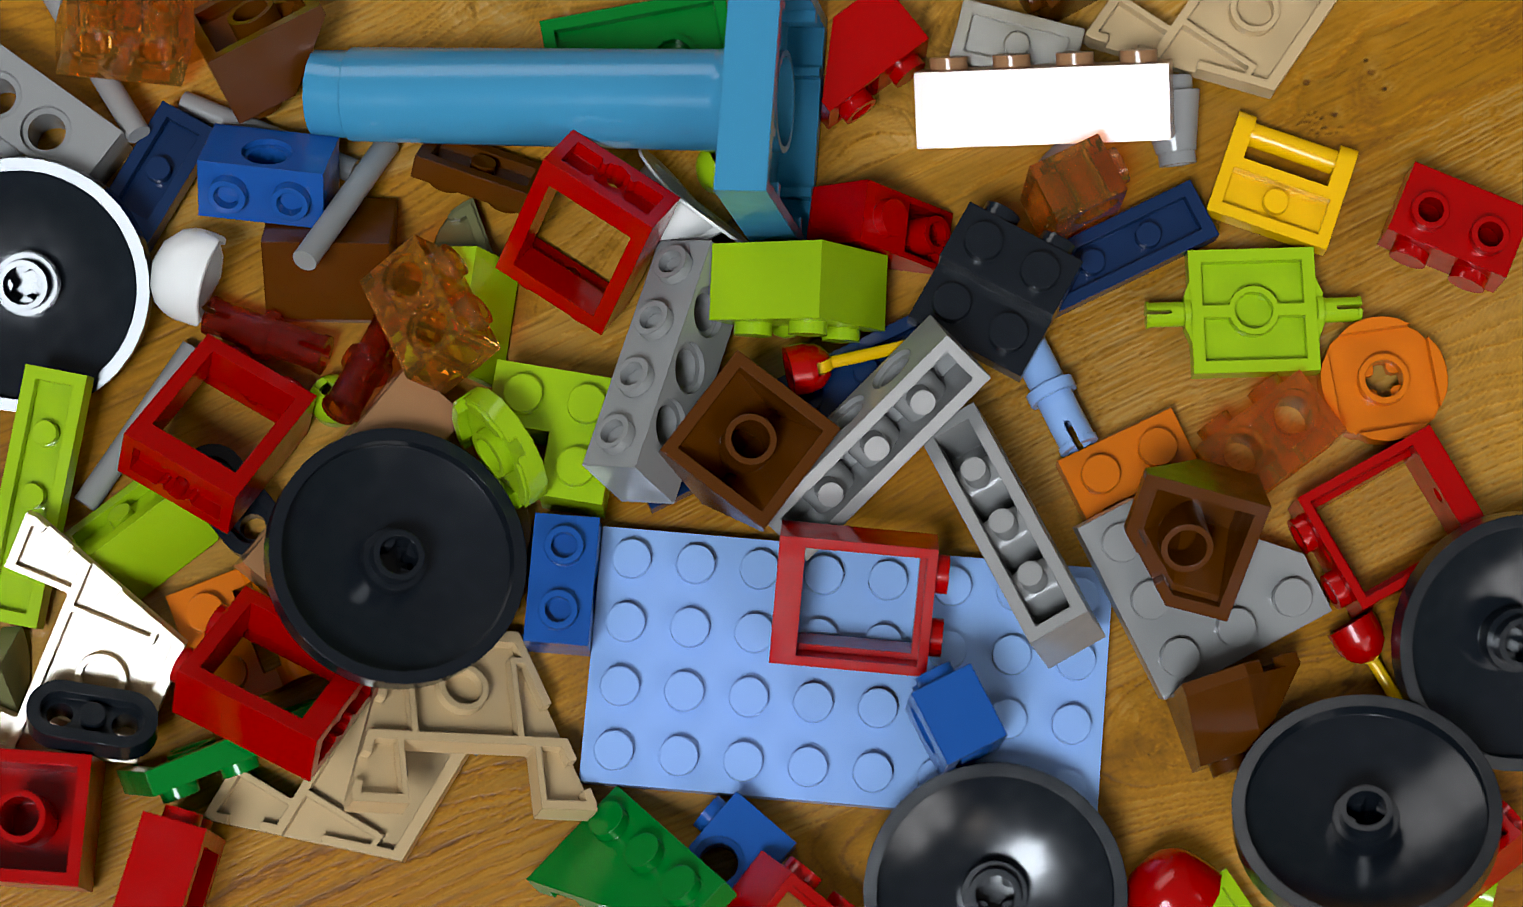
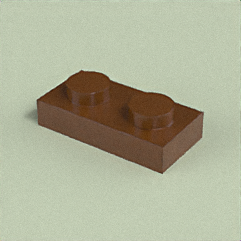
M423 144L415 155L411 177L428 182L442 192L460 193L484 201L500 212L520 213L541 163L488 145Z

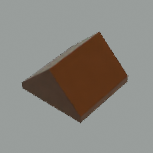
M364 198L318 265L311 271L301 269L293 260V253L311 228L265 223L261 239L267 320L279 322L394 323L398 199Z
M737 350L658 453L703 505L763 532L841 428Z

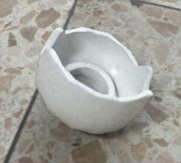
M189 228L179 231L163 242L152 260L150 276L153 300L163 313L176 321L192 326H198L199 323L207 320L208 315L201 307L210 299L221 278L223 264L221 245L226 244L224 236L201 228Z

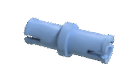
M1044 337L1023 375V379L1030 391L1026 399L1031 409L1040 410L1059 448L1061 457H1066L1079 451L1068 431L1069 427H1073L1084 448L1094 444L1098 440L1096 432H1093L1073 393L1077 385L1072 375L1063 373Z

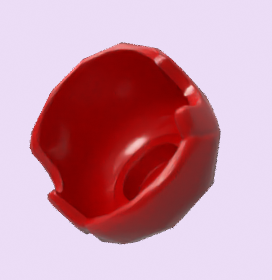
M1173 847L1158 850L1147 856L1129 874L1127 880V907H1213L1220 893L1222 875L1210 863L1186 849Z

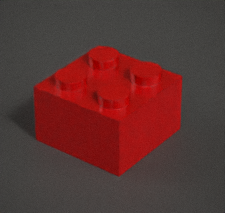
M0 748V886L93 893L106 763L89 754Z

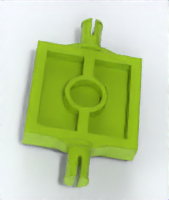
M1314 247L1187 250L1184 256L1186 289L1182 301L1144 303L1145 329L1151 327H1183V333L1189 343L1191 379L1317 376L1321 371L1319 339L1324 324L1357 322L1362 320L1363 308H1360L1362 305L1361 296L1323 297V292L1315 276Z

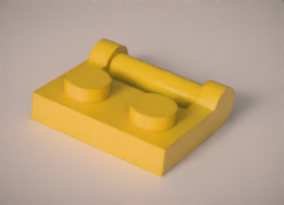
M1239 111L1206 206L1210 218L1294 247H1314V253L1323 256L1328 248L1359 151L1340 145L1337 151L1256 123V116ZM1247 147L1329 174L1327 185L1246 159L1244 156Z

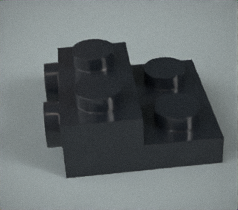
M987 201L984 207L981 208L969 202L939 256V263L911 310L907 323L917 328L931 315L976 360L1020 382L1076 282L1083 261L1073 256L1076 247L1065 237L1055 232L1044 230L1038 238L1017 227L1020 218L1008 207L994 201Z

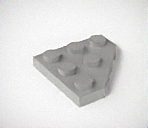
M1128 498L1072 527L1158 698L1162 700L1168 699L1181 684L1216 673L1332 611L1305 555L1260 539L1227 622L1165 606L1139 554L1136 553L1123 527L1133 498Z

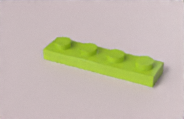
M25 364L0 488V622L33 629H44L52 586L8 569L4 565L25 514L29 510L40 513L62 533L64 531L94 377Z

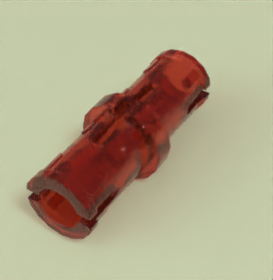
M216 295L207 304L208 308L214 310V314L204 311L201 321L202 334L207 335L209 333L212 336L249 348L253 357L264 361L274 357L311 370L318 375L322 374L326 369L327 363L321 361V358L324 356L330 359L334 346V337L327 334L322 335L285 322L281 313L270 309L263 314L226 301Z
M382 307L380 311L377 309L360 341L352 344L345 351L341 360L343 369L329 393L322 399L321 404L327 416L334 421L345 425H352L354 421L357 423L375 389L384 386L389 380L393 371L391 362L412 329L410 321L403 313L390 307Z

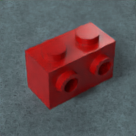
M1415 161L1403 179L1377 245L1390 250L1389 256L1402 265L1415 269H1423L1427 265L1448 274L1449 282L1460 289L1473 293H1483L1484 290L1494 293L1507 278L1523 238V205Z

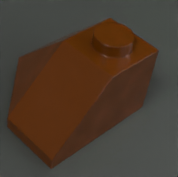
M210 0L181 15L239 124L251 118L259 119L271 115L281 107L284 101L296 95L304 75L307 60L313 51L326 16L318 0Z
M1195 459L1145 468L1123 527L1136 553L1139 554L1165 606L1227 622L1271 510V504L1259 475Z
M1296 651L1278 655L1273 658L1274 663L1263 667L1259 660H1254L1183 683L1166 700L1192 773L1209 768L1212 777L1217 778L1239 770L1253 744L1271 727L1300 665Z

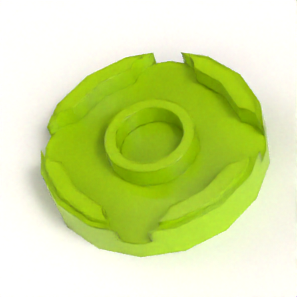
M479 386L458 398L453 403L452 422L460 445H463L464 449L472 445L474 446L476 453L480 457L479 462L499 481L514 507L519 509L525 505L524 508L546 495L548 479L540 454L522 422L504 400L491 390Z

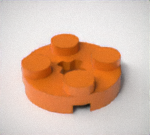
M1378 316L1362 319L1349 325L1328 346L1322 357L1321 371L1317 375V391L1323 410L1343 437L1350 440H1359L1370 445H1394L1423 429L1435 418L1447 394L1448 374L1441 351L1428 336L1424 338L1418 331L1408 327L1409 323L1401 319ZM1373 366H1383L1386 375L1397 376L1399 385L1391 387L1389 397H1381L1376 390L1368 388L1366 379L1373 375Z

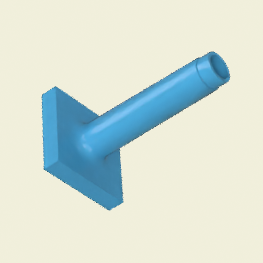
M728 0L725 46L721 49L351 47L349 50H314L309 55L303 77L302 100L304 117L310 134L347 138L353 142L556 147L572 130H575L604 149L716 152L713 190L749 242L806 240L813 187H816L828 19L818 0Z

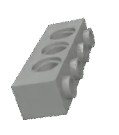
M0 44V94H16V100L12 108L0 114V158L34 156L53 159L79 168L106 185L133 150L124 132ZM53 128L66 130L65 138L58 147L52 150L38 149L39 139L46 131Z
M661 240L657 245L582 464L620 501L675 503L682 480L658 452L716 378L733 328L731 324L709 320L712 243H714L712 240Z
M929 315L827 417L841 428L768 525L779 536L782 520L843 526L991 377L977 360ZM806 548L805 560L808 561L819 549Z
M974 402L958 410L924 444V447L1030 645L1047 667L1051 668L1103 639L1106 635L994 431Z

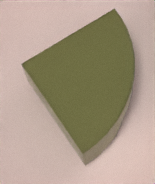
M473 198L458 205L450 212L437 233L433 247L478 246L493 253Z
M22 626L2 627L0 630V706L19 713L30 686L29 648Z

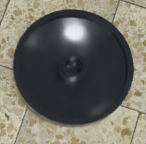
M34 156L0 158V410L16 412L25 364L94 377L91 394L102 388L126 366L135 354L148 327L153 307V296L150 288L152 260L146 240L132 213L121 199L98 179L79 168L53 159Z
M379 428L360 431L340 438L316 452L303 463L280 493L272 509L264 540L263 561L269 595L281 622L292 638L308 655L333 673L348 680L381 689L401 690L430 686L448 680L471 667L490 651L505 634L519 608L525 587L527 573L525 538L515 507L499 481L481 462L459 446L432 434L411 429Z
M1523 511L1500 512L1475 519L1455 529L1433 546L1418 563L1402 590L1396 607L1391 634L1393 672L1402 699L1424 706L1453 722L1475 742L1487 758L1491 768L1502 771H1523Z
M1346 695L1320 700L1303 706L1278 720L1259 737L1245 756L1234 783L1232 831L1235 847L1245 872L1257 889L1275 907H1464L1478 893L1489 877L1500 847L1503 821L1502 798L1497 779L1487 758L1475 742L1453 722L1424 706L1407 700L1380 695Z
M981 762L959 766L945 774H938L913 789L892 810L881 826L868 857L864 877L863 900L864 907H1127L1128 891L1124 863L1118 845L1107 824L1087 799L1059 778L1044 771L1015 763Z

